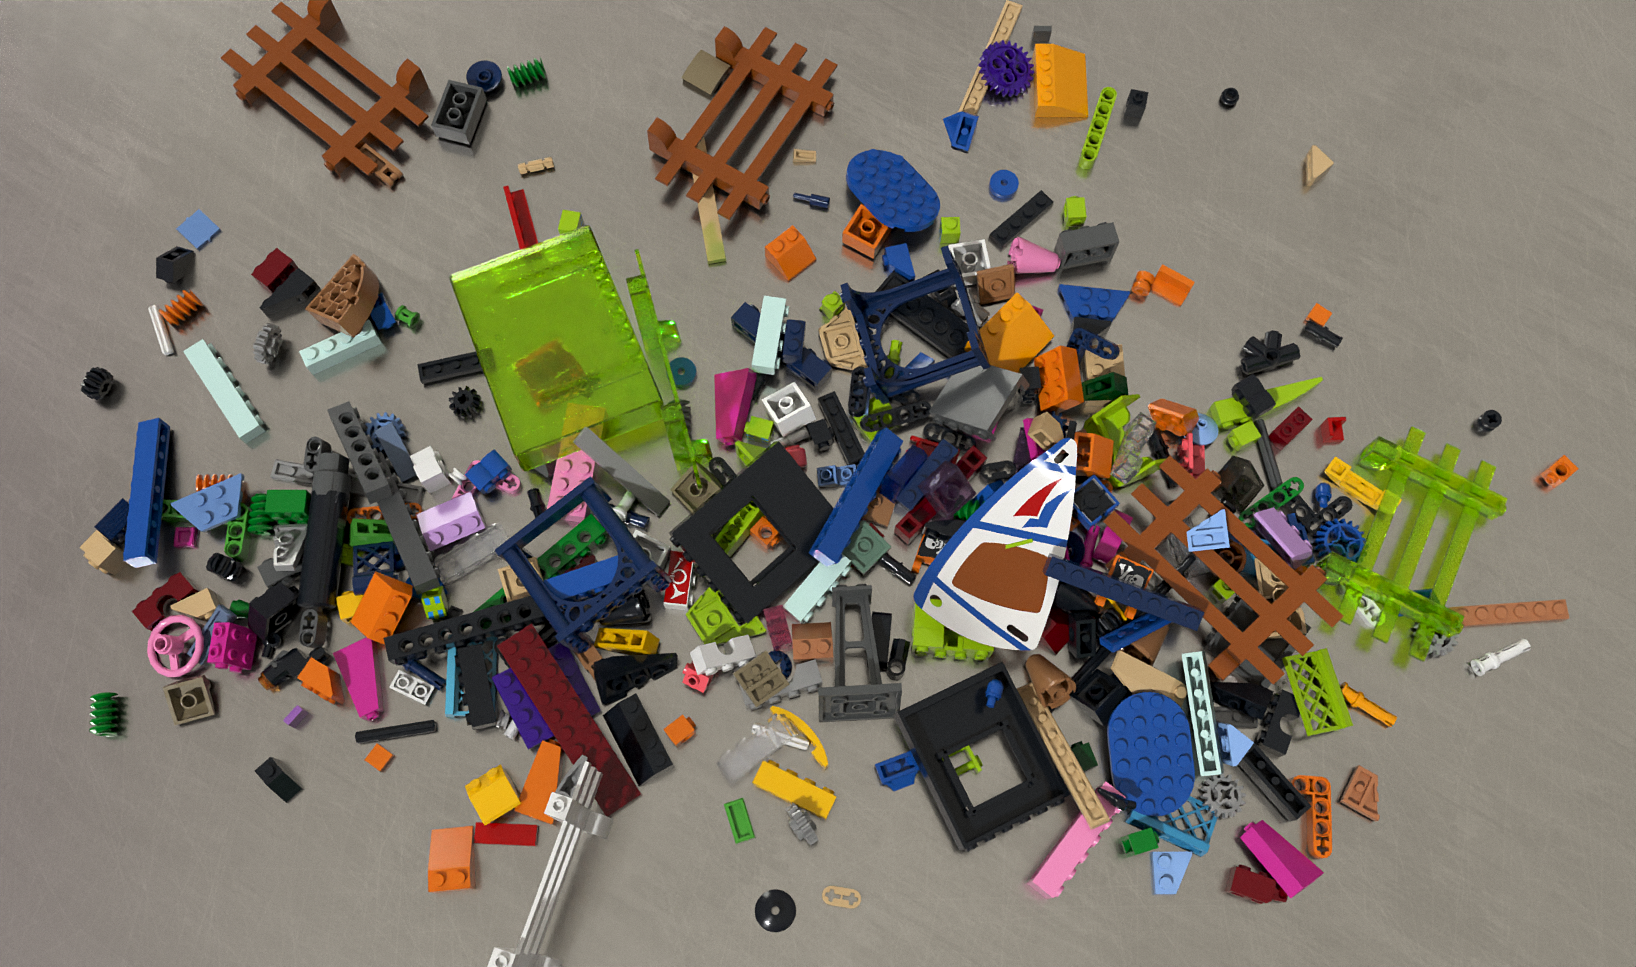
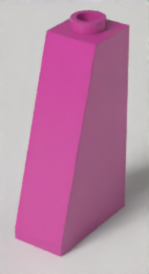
M749 368L714 375L716 439L724 445H734L735 442L742 441L757 378L756 373Z
M366 637L334 652L333 655L359 717L371 721L384 712L377 642Z
M1261 820L1256 824L1251 822L1244 828L1245 833L1240 837L1241 840L1290 898L1324 874L1319 867L1265 821Z

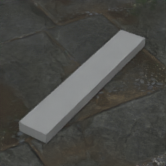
M584 427L573 441L575 445L655 515L659 516L670 502L668 498L588 427Z

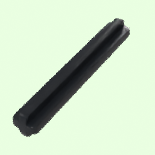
M427 720L358 731L355 734L356 743L359 744L436 731L435 720Z

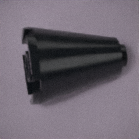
M1062 581L1058 582L1052 606L1071 613L1088 611L1094 618L1101 609L1099 605L1095 604V598L1089 591Z
M644 588L639 593L632 594L627 598L625 604L614 608L607 618L598 622L601 625L650 621L651 613L648 614L647 608H650V603Z

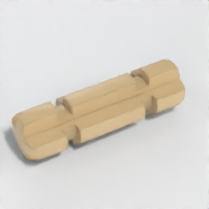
M552 157L544 158L545 160L529 161L528 164H525V162L518 164L520 174L528 173L527 171L543 170L544 167H547V169L554 167Z

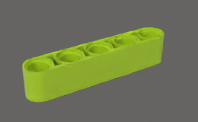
M1105 87L1101 91L1079 158V166L1082 169L1089 170L1093 168L1117 97V92L1112 87Z

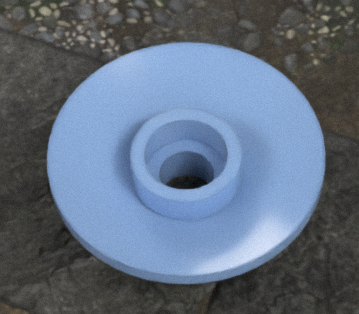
M1198 413L1199 421L1192 431L1193 444H1211L1218 436V426L1211 417Z

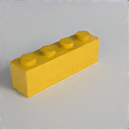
M763 760L752 782L754 786L791 804L794 803L797 807L805 809L807 812L826 821L837 797L833 795V790L827 787L820 789L815 786L816 782L811 779L805 778L802 780L797 777L798 773L790 769L784 771L779 768L780 765L772 760L768 762Z

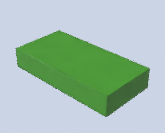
M740 798L725 803L724 807L735 843L738 844L756 838L744 799Z

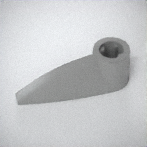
M582 755L575 762L559 784L555 793L572 798L582 768L588 757Z

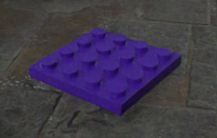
M561 643L548 648L591 717L601 712L569 648ZM511 668L491 677L528 750L540 744L542 740L546 741L554 737V734Z

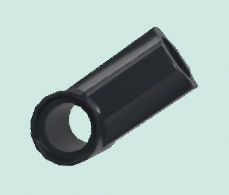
M893 639L886 670L887 676L892 680L901 679L905 672L910 642L905 639ZM894 665L899 666L901 672L893 673L891 667Z

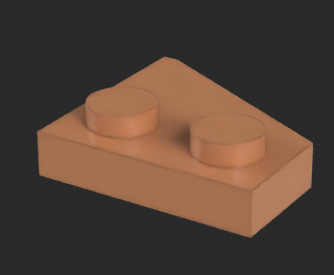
M1360 765L1356 766L1340 800L1341 803L1375 822L1379 821L1380 818L1377 812V802H1379V793L1377 792L1378 775Z

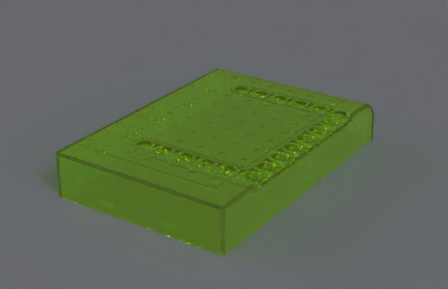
M589 225L450 275L451 285L507 438L522 471H528L580 451L581 449L573 441L584 427H588L602 441H606L667 416L661 394Z

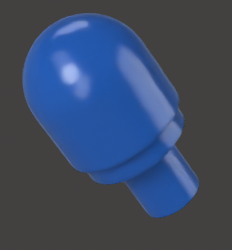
M1327 483L1318 484L1315 490V497L1321 508H1326L1332 497V489Z
M993 679L987 685L985 692L988 698L987 707L994 708L995 702L999 701L1002 696L1004 687L1000 680Z

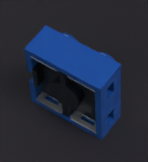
M1094 474L1075 489L1072 513L1087 530H1090L1100 522L1102 515L1106 517L1120 503Z

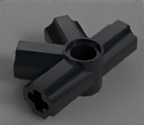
M1272 330L1266 332L1264 343L1252 336L1242 348V350L1251 355L1240 361L1243 373L1249 375L1262 370L1270 371L1278 365L1298 360L1300 358L1299 347L1295 343L1281 347L1282 334L1279 331Z

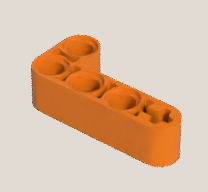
M1298 775L1289 779V782L1294 787L1296 780L1301 783L1302 788L1298 792L1305 796L1306 801L1312 806L1307 810L1308 854L1313 859L1327 858L1332 853L1330 782L1326 778L1319 776ZM1316 782L1320 783V785L1322 786L1321 792H1318L1316 790ZM1316 803L1321 804V806H1322V812H1321V813H1319V812L1316 810V808H1315ZM1317 823H1319L1323 828L1321 834L1318 833L1316 830ZM1317 847L1322 848V852L1317 850Z

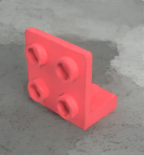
M1188 433L1182 439L1181 444L1178 445L1177 455L1180 456L1179 464L1197 479L1205 471L1204 445L1193 444V433Z

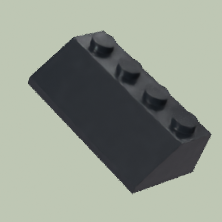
M636 693L620 701L603 715L639 787L675 768Z

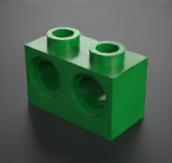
M1152 827L1120 837L1127 858L1159 848V837L1156 831L1152 830Z

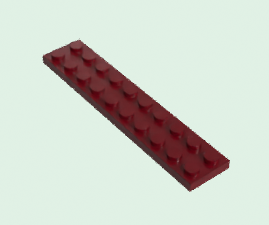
M532 624L528 625L497 645L572 764L574 765L584 755L588 757L587 762H590L592 767L598 769V772L603 774L595 800L605 816L608 817L641 795Z

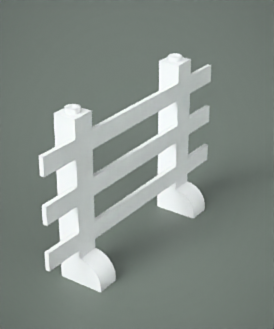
M585 761L572 798L554 792L551 793L544 814L561 822L562 826L517 948L494 947L487 967L562 966L563 961L540 954V947L582 831L607 839L614 820L590 810L603 776L601 772L597 771L598 769L591 766L590 762Z

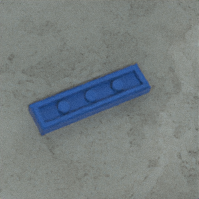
M1147 613L1102 636L1100 644L1114 653L1171 623V621Z

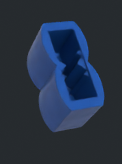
M494 449L465 475L482 494L493 491L498 481L508 478L512 468Z

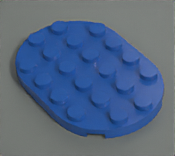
M871 149L857 154L849 162L846 173L848 187L882 224L892 229L894 227L905 229L904 232H916L928 228L935 222L940 210L939 197L928 182L903 156L888 151Z
M1141 692L1126 697L1110 715L1107 726L1113 786L1126 797L1125 799L1136 802L1134 811L1147 816L1170 814L1187 801L1192 793L1195 782L1191 734L1187 717L1175 701L1159 693Z

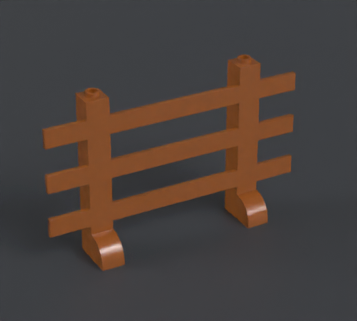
M309 0L307 6L308 15L304 19L283 2H280L271 11L293 29L279 42L257 25L246 33L251 40L267 51L255 65L252 66L231 48L221 57V60L242 76L233 84L237 91L235 93L240 100H246L252 104L264 93L331 146L322 155L325 161L324 165L329 171H335L340 175L352 163L366 175L370 176L379 166L359 150L365 143L370 146L376 139H379L391 150L395 151L404 141L388 127L401 114L418 127L429 118L426 113L413 104L429 88L421 69L407 58L398 69L396 75L397 83L391 87L325 36L341 20L331 0ZM316 46L381 98L366 111L300 60V58L309 49ZM290 69L356 121V123L341 136L276 85L275 82Z
M724 26L715 38L716 58L727 63L734 70L683 140L677 138L674 130L658 117L647 130L650 151L668 160L655 177V180L668 186L682 167L698 176V179L686 194V197L699 203L712 184L730 193L717 211V214L728 220L732 218L743 201L759 210L763 204L766 205L770 199L769 187L759 182L758 179L807 109L824 117L827 112H831L835 104L833 102L834 94L823 89L838 64L825 58L810 81L793 73V70L807 52V48L794 43L779 65L762 57L777 36L776 32L767 27L763 29L749 49L743 47L740 38L729 28ZM747 77L764 85L714 156L696 148ZM777 93L795 101L745 173L727 165Z
M1169 456L1159 468L1177 483L1184 492L1167 507L1141 483L1131 495L1156 519L1139 535L1121 516L1113 511L1103 522L1128 545L1118 555L1140 564L1143 562L1148 564L1188 604L1198 607L1205 612L1203 618L1231 644L1208 665V669L1223 682L1247 659L1274 685L1285 673L1258 648L1273 632L1276 631L1303 657L1314 644L1288 620L1303 603H1306L1331 628L1344 617L1316 591L1326 582V573L1319 566L1315 568L1311 565L1300 576L1212 495L1222 485L1221 476L1216 471H1210L1207 468L1195 479L1176 460ZM1200 506L1211 516L1225 509L1228 532L1288 587L1271 604L1213 549L1192 552L1259 615L1243 633L1156 551L1172 534L1188 548L1187 531L1191 528L1184 522ZM1115 556L1105 565L1108 572Z

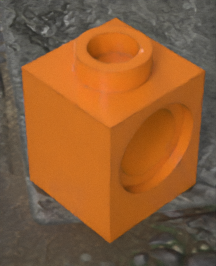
M1563 455L1540 475L1547 484L1555 488L1566 481L1579 468Z
M763 516L750 529V535L767 550L771 546L775 547L780 541L778 531ZM764 531H770L772 533V535L768 538H764L761 536V534Z
M682 714L663 730L678 748L696 734L694 730L696 725L690 717L685 718Z

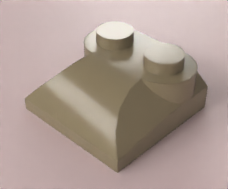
M694 462L670 490L693 512L718 491L722 485L704 466Z
M205 675L176 681L162 687L174 726L215 715L210 694L211 684Z

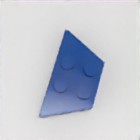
M1059 284L1058 286L1059 293L1061 292L1064 298V304L1070 312L1072 321L1074 317L1113 322L1130 295V291Z

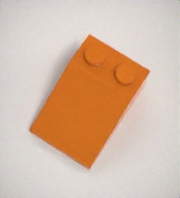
M474 826L432 830L428 863V892L440 893L476 889Z

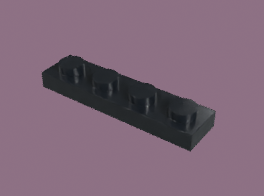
M1042 190L1039 191L992 231L989 238L1001 249L1004 248L1053 206L1054 201Z
M492 348L417 364L422 384L496 368Z
M833 391L819 397L818 403L834 432V436L848 465L861 461L865 452L836 392Z

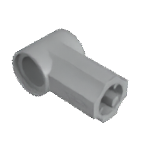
M968 293L977 325L981 327L987 321L990 313L977 304L973 296ZM958 297L951 305V308L958 315L964 316L962 304Z

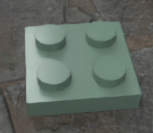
M863 520L859 528L851 535V542L844 548L842 554L851 560V563L864 575L891 549V545Z

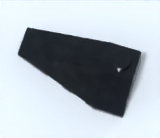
M677 653L612 656L594 662V677L602 705L622 699L627 696L626 692L635 687L637 689L644 687L643 684L651 678L656 680L677 668Z

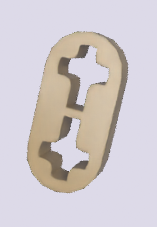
M828 886L822 893L823 901L832 906L854 909L861 902L860 893L854 889ZM830 889H833L834 894L841 895L840 899L833 898V901L830 902L825 894L829 893ZM851 893H854V897L858 898V901L854 902L853 905H849L848 900L842 899L843 896H850Z

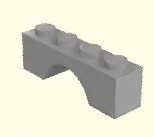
M816 659L796 665L794 677L788 682L790 685L765 702L773 704L781 701V698L785 696L793 698L801 695L800 692L808 690V692L818 690L823 682ZM740 685L746 708L750 707L753 710L762 707V704L755 707Z

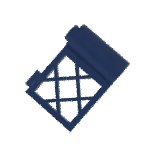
M393 541L353 546L352 585L355 596L364 595L375 571L399 580V575H395L394 556H398V550ZM389 548V551L384 556L378 553L381 549ZM367 551L369 554L365 558H361L358 556V552ZM373 556L380 559L374 565L368 562ZM384 562L390 565V569L381 570L378 567ZM363 565L370 568L366 572L358 573V570Z

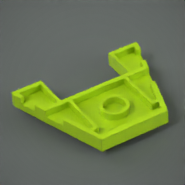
M710 587L685 614L704 644L716 642L718 646L725 644L735 637L744 635L752 637L767 632L758 616L753 618L748 624L745 623L739 626L728 608L720 600L718 591L714 593Z

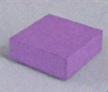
M297 705L283 721L295 728L309 712Z

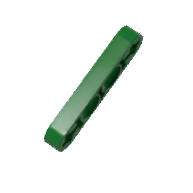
M1298 477L1288 479L1243 511L1238 519L1243 522V516L1248 518L1253 514L1251 510L1254 513L1258 512L1257 507L1260 504L1267 505L1268 509L1274 507L1278 510L1303 491V481ZM1291 482L1293 484L1298 483V491L1296 489L1289 492L1291 496L1289 497L1285 490L1291 487ZM1275 493L1283 494L1284 501L1281 503L1274 501L1273 495ZM1254 517L1250 521L1251 524L1245 523L1249 529L1255 526Z

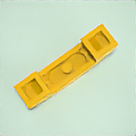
M1335 456L1325 469V474L1357 500L1382 513L1392 515L1402 499L1386 489L1382 491L1351 471V466Z
M772 706L770 712L783 726L788 721H791L810 740L811 744L816 748L811 752V755L826 770L828 768L827 756L813 730L793 713L780 707Z

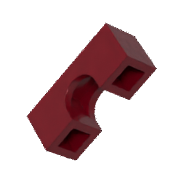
M179 572L172 575L162 587L156 588L146 600L139 602L136 608L132 610V613L146 629L152 631L161 620L168 617L164 611L168 601L176 599L179 602L199 592V589L188 576Z

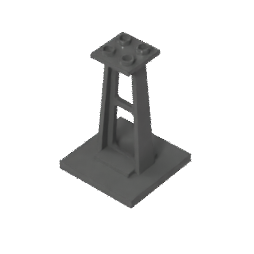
M857 584L856 586L838 585L832 587V606H836L835 687L818 688L819 722L894 718L893 715L900 711L902 683L882 684L869 606L871 604L872 585ZM845 606H860L864 631L863 641L848 642L845 640ZM864 648L866 650L871 685L845 686V651L847 649Z

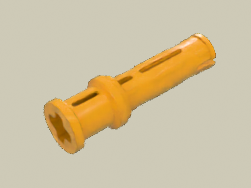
M1343 682L1340 685L1344 700L1349 702L1350 706L1364 710L1389 727L1394 725L1397 716L1364 697L1363 692H1357L1349 687L1347 682Z

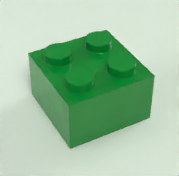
M267 490L265 513L279 525H290V523L307 524L311 494L307 490Z

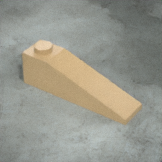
M1255 558L1258 592L1272 604L1288 587L1263 563ZM1299 607L1288 620L1301 633L1306 634L1304 612ZM1275 631L1267 639L1282 637Z
M1121 650L1117 651L1111 670L1121 683L1128 687L1132 695L1141 692H1154L1169 697L1180 707L1183 705L1187 694V686Z

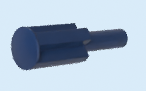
M799 193L793 194V198L810 201L811 205L828 208L830 204V197L811 194V196Z

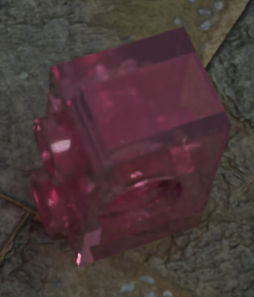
M778 605L763 609L773 651L793 647L783 606Z

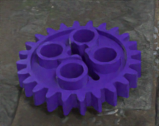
M1003 40L1000 43L995 41L993 45L990 44L983 51V55L979 58L981 62L978 64L979 67H982L979 73L984 74L981 80L987 81L985 86L990 85V91L996 89V95L1002 92L1003 97L1007 93L1009 97H1012L1014 94L1018 96L1020 93H1023L1030 86V82L1033 80L1031 76L1034 74V71L1031 70L1034 64H1029L1032 58L1026 57L1028 52L1023 53V47L1018 49L1017 43L1012 46L1010 40L1006 44Z

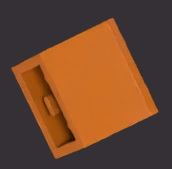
M1162 398L1148 405L1155 427L1162 431H1171L1177 436H1186L1188 433H1192L1199 421L1197 410Z
M1075 432L1074 441L1077 444L1076 476L1091 477L1095 474L1098 478L1110 479L1114 441L1093 433Z
M311 657L297 677L303 681L301 686L332 704L336 702L343 704L344 695L340 674Z

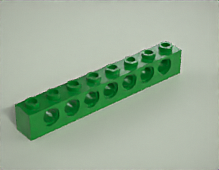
M592 514L537 558L541 573H545L543 580L561 575L571 567L574 568L577 565V561L585 556H589L595 546H600L607 540V531ZM585 535H590V536H591V538H590L589 541H587V542H582V541H581L583 536H585ZM569 548H576V551L573 554H567V550ZM560 560L561 563L558 567H552L553 561ZM503 587L475 611L506 603L507 599ZM506 615L502 622H510L511 615ZM486 621L483 624V629L490 628L492 621Z

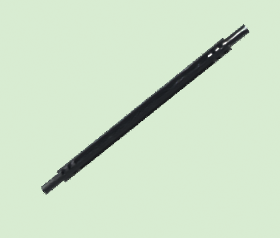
M1190 554L1175 569L1184 576V572L1192 565L1196 558ZM1163 580L1153 591L1166 595L1172 587ZM1137 609L1133 620L1147 613ZM1127 618V620L1124 621L1120 627L1132 622L1133 620ZM1101 646L1096 651V656L1090 657L1071 677L1076 683V689L1108 657L1111 651ZM1047 706L1051 713L1056 709H1051L1050 706Z

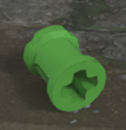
M401 305L395 313V320H401L411 328H414L420 319L418 312H412L404 305Z

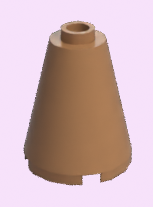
M1168 624L1121 648V651L1153 666L1168 634Z
M1041 654L1029 656L1026 668L1040 704L1044 708L1050 706L1053 709L1066 703L1071 698L1069 694L1072 690L1074 692L1076 690L1074 680Z

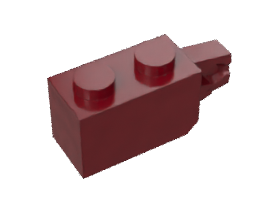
M1241 864L1238 867H1231L1225 892L1259 904H1267L1272 900L1283 903L1287 901V893L1280 885L1276 884V880L1271 879L1270 874L1261 871L1258 874L1251 872L1250 867Z

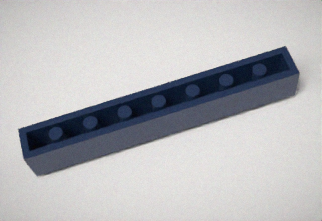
M1049 553L1042 571L1048 577L1195 631L1198 630L1205 613L1193 605Z

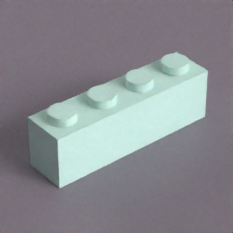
M764 296L752 359L753 372L775 375V370L780 367L781 358H778L779 351L782 352L784 340H781V335L785 334L786 331L784 318L789 315V306H786L785 298Z
M367 320L363 325L361 333L354 338L340 332L299 352L306 368L314 375L382 344L371 321Z
M842 554V558L837 564L826 567L819 562L783 605L784 610L801 624L804 621L808 622L814 615L813 610L817 606L821 607L827 599L825 596L829 591L832 592V587L838 586V580L842 576L846 577L852 569L850 567L852 565L851 560Z

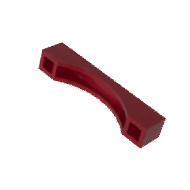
M973 445L927 497L895 525L894 533L905 543L909 544L924 529L925 523L931 522L986 464L987 457Z

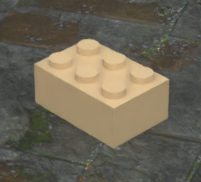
M1118 344L1120 352L1115 360L1104 359L1086 350L1081 360L1083 382L1111 372L1125 376L1122 344ZM1092 345L1093 349L1097 348V346H1098V345ZM1104 347L1103 350L1108 351L1109 354L1112 353V351L1110 350V348ZM1116 399L1085 401V406H1107Z

